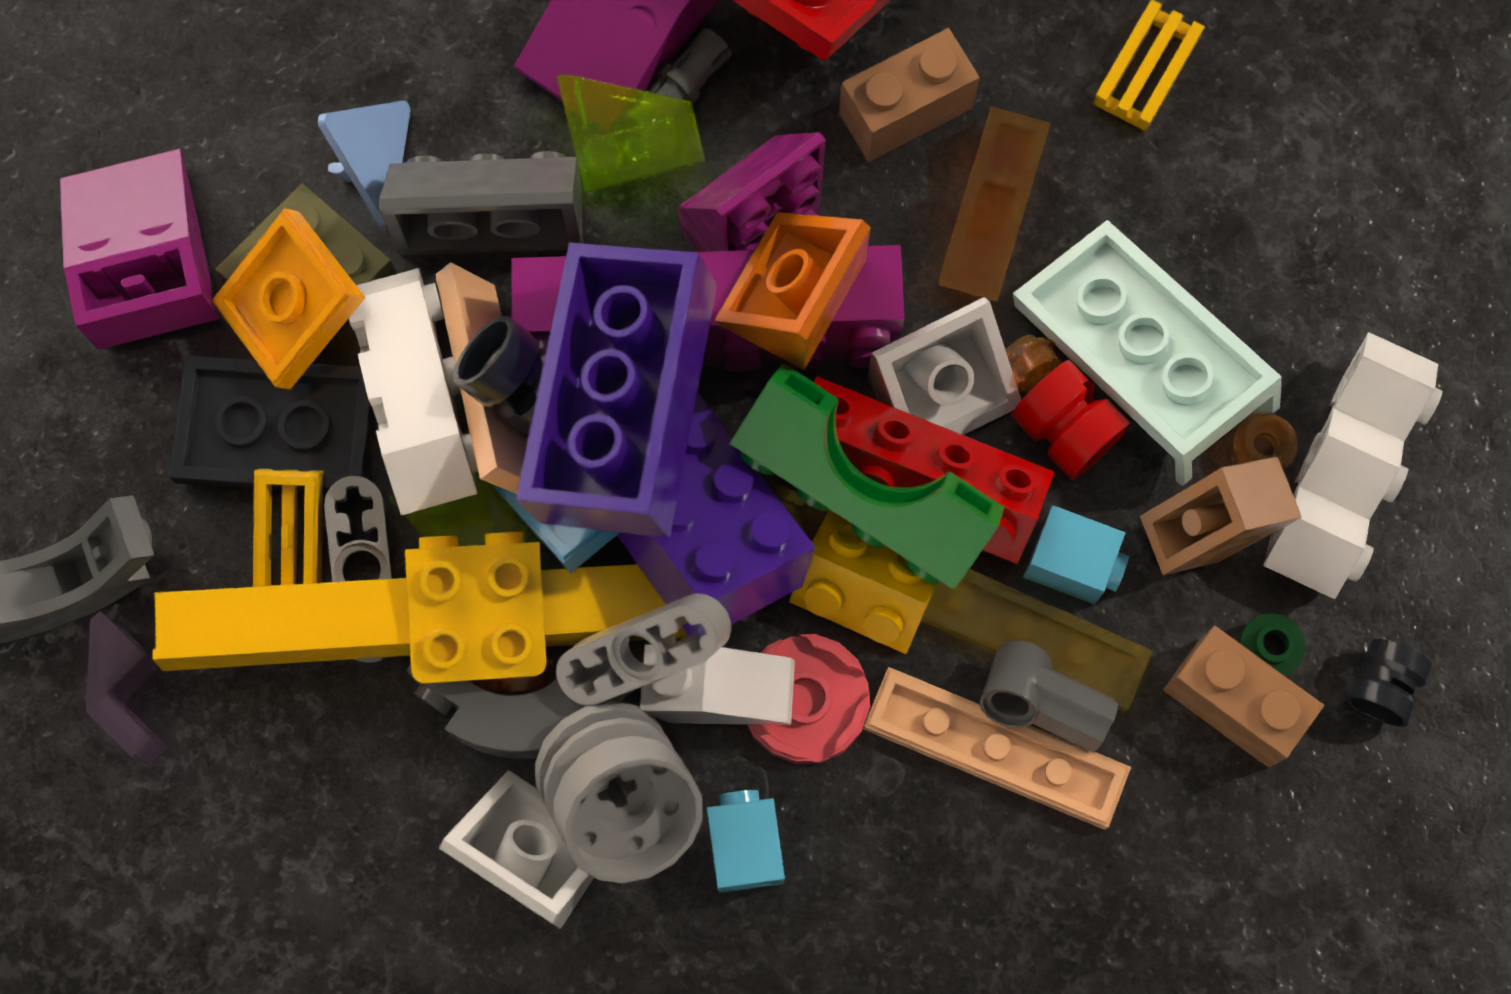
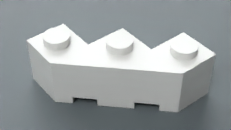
M419 268L356 285L366 298L349 317V321L353 331L355 330L361 353L358 354L368 400L373 407L379 426V431H376L380 450L401 515L477 494L475 472H478L471 436L470 434L463 435L457 417L455 396L461 394V391L453 379L455 361L453 356L443 359L437 339V326L435 322L445 318L436 283L424 285Z
M1367 333L1338 385L1329 405L1333 408L1321 432L1315 436L1295 481L1298 483V486L1293 496L1302 518L1271 534L1263 566L1333 599L1336 598L1347 578L1354 582L1361 578L1373 553V547L1366 544L1370 519L1382 499L1390 503L1394 501L1408 473V468L1401 465L1404 441L1416 421L1423 425L1428 423L1441 399L1442 390L1435 388L1438 371L1437 363L1372 333Z

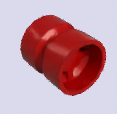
M1067 360L1044 377L1018 403L1010 417L1033 441L1046 439L1050 443L1047 456L1070 480H1075L1100 460L1126 434L1132 423L1109 399L1095 401L1092 398L1095 385L1071 360Z

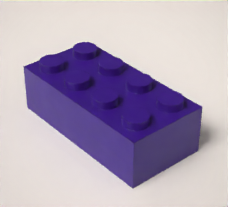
M569 243L516 500L541 524L670 538L717 283L699 253Z
M697 392L670 538L621 532L617 537L666 604L691 594H705L721 603L727 611L732 625L801 588L804 584L815 546L759 472L742 459L740 450L729 444L733 438ZM687 622L682 626L688 635L701 633L704 636L706 634L705 628L701 623L691 625Z

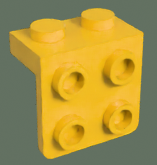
M829 510L812 540L815 550L804 584L801 588L792 592L789 602L871 638L878 643L907 654L937 584L927 582L917 576L908 567L907 559L886 545L879 548L862 540L852 530V523Z
M502 532L485 534V545L459 547L458 536H432L419 538V549L405 550L411 671L413 677L418 682L435 683L536 676L544 671L546 667V648L539 542L525 543L524 532Z

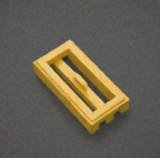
M1155 0L1149 2L1098 90L1093 102L1094 105L1144 131H1147L1205 27L1196 21L1190 26L1181 21L1183 15L1172 10L1170 15L1161 11L1162 4ZM1154 25L1160 28L1159 35L1121 101L1111 97L1151 26ZM1172 36L1183 40L1143 111L1140 112L1134 109L1132 106Z
M254 470L253 587L279 586L271 585L272 484L282 485L281 585H296L298 485H305L303 584L322 583L323 471Z

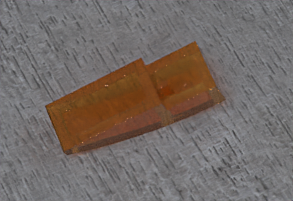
M991 106L938 285L998 301L1051 123Z

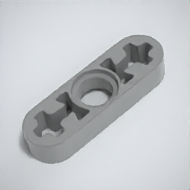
M349 476L338 480L328 490L324 503L332 582H346L343 575L344 563L350 555L360 551L372 553L378 558L381 566L378 580L393 579L385 503L381 492L373 482L363 477ZM351 488H359V493L363 499L373 500V509L362 513V524L365 534L376 529L378 530L379 540L377 543L367 540H355L341 547L339 546V534L352 535V526L347 514L337 512V503L347 501L348 490ZM387 657L361 658L355 660L364 663H375Z
M705 594L688 595L579 641L559 659L556 668L558 683L563 692L573 701L582 705H595L703 663L715 654L729 639L731 632L729 615L721 603L711 596ZM687 622L691 625L701 623L705 628L706 634L704 636L701 633H693L676 642L674 633ZM630 635L642 636L652 644L656 652L655 665L643 664L632 655L629 648ZM607 658L611 664V667L600 677L596 674L587 676L582 668V665L585 668L595 666Z

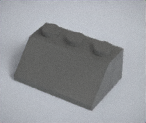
M543 151L531 155L528 159H504L496 154L484 153L471 156L468 161H443L433 156H416L410 158L407 163H390L379 198V211L399 256L568 250L569 243L583 244L582 185L577 157H566L559 152Z

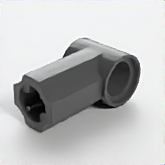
M1011 640L1001 644L997 649L980 700L981 710L997 724L1006 727L1023 728L1034 724L1094 753L1104 742L1106 734L1114 722L1119 705L1115 702V699L1053 670L1051 657L1036 644L1021 640Z

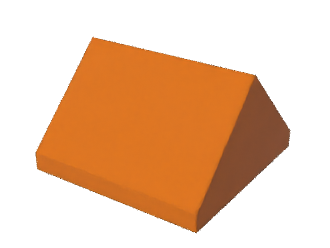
M777 212L715 321L724 329L804 370L866 262L871 227L861 219Z

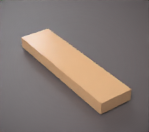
M449 263L435 275L453 359L456 365L460 354L475 334L491 320L502 315L494 284L453 263ZM460 388L480 479L517 494L529 438L521 436L498 418L494 411L495 405L490 407L484 406Z
M890 667L886 671L863 728L865 731L1104 830L1110 825L1131 769L1128 765L1099 753H1093L1031 725L1023 728H1011L997 724L984 714L980 704Z

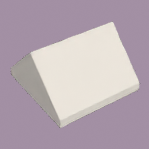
M985 297L871 353L867 381L878 401L962 435L1013 411L1021 401L990 301Z
M509 770L443 839L439 848L560 929L594 879L593 876L576 865L537 788Z

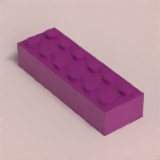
M901 245L868 246L866 262L804 370L820 368L824 365V361H849V365L853 367L869 368L872 352L901 339L905 320ZM755 250L696 252L699 253L717 283L702 366L723 365L727 371L751 372L759 369L761 364L786 363L787 366L794 370H803L724 329L715 321ZM566 256L511 258L512 319L537 339L539 350L542 348L547 349Z

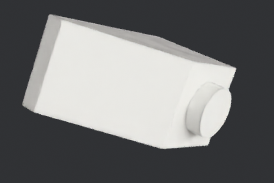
M645 645L644 664L655 665V649L652 645ZM721 647L703 663L642 686L640 710L667 723L791 725L795 660L790 657Z

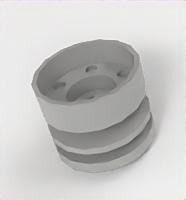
M615 701L588 705L562 719L544 739L535 761L536 788L545 802V806L552 816L569 853L580 869L598 880L617 883L650 878L673 865L692 845L702 822V795L691 774L664 734L661 726L650 714L641 711L640 707Z

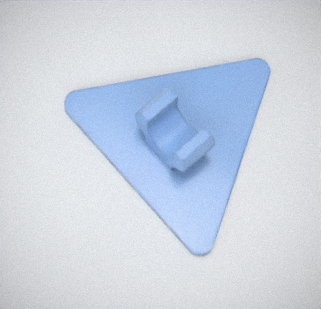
M405 100L324 113L318 117V126L340 161L339 163L329 164L328 171L346 182H353L379 226H386L379 211V198L390 163L403 162L410 116V106Z

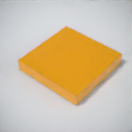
M284 208L218 291L212 302L273 385L277 388L291 389L366 297L301 213Z

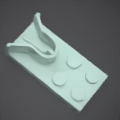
M1108 220L1013 293L1015 307L1175 459L1176 482L1182 486L1192 478V460L1251 413L1271 415L1280 408L1282 377Z

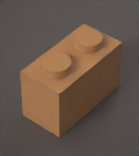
M947 28L841 83L839 115L865 158L870 162L973 109L980 77L951 30Z
M1278 457L1220 468L1142 514L1140 518L1163 575L1218 563L1302 518V515Z
M1215 625L1199 639L1163 689V691L1268 768L1288 758L1324 707V704Z

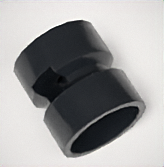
M500 316L482 327L466 345L454 368V382L480 404L488 407L495 405L494 411L498 418L521 436L529 438L547 349L542 348L539 350L537 339L511 317Z

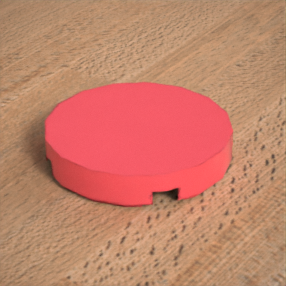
M817 634L789 637L766 646L761 653L790 657L795 660L791 725L747 724L753 739L772 756L794 764L823 763L844 753L861 734L870 709L868 682L858 659L839 642Z

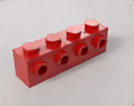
M818 376L814 381L816 385L839 399L836 412L838 440L844 454L859 472L875 482L898 488L921 486L936 480L949 471L1005 507L997 530L983 550L1018 564L1038 520L1054 471Z

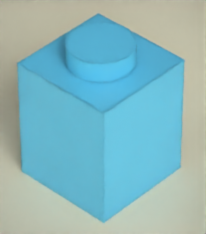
M1052 505L1041 526L1023 578L1095 605L1106 588L1116 592L1129 559V555L1119 552L1126 532Z
M758 790L736 791L720 795V806L707 807L718 892L723 893L784 884L785 877L774 798L760 800Z

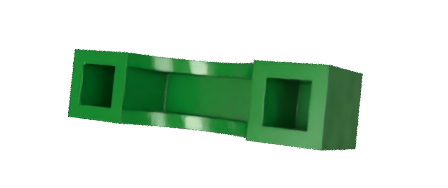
M783 363L771 377L729 444L740 450L742 459L756 471L766 475H773L775 473L797 487L796 493L811 507L820 511L832 510L852 523L851 528L854 533L868 544L879 548L886 545L906 558L908 567L920 578L933 584H938L941 581L955 590L997 530L1005 507L950 471L930 483L909 488L883 485L866 477L848 460L839 443L836 430V412L839 399Z

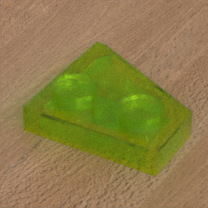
M562 74L557 76L585 192H595L705 162L691 101L576 75Z

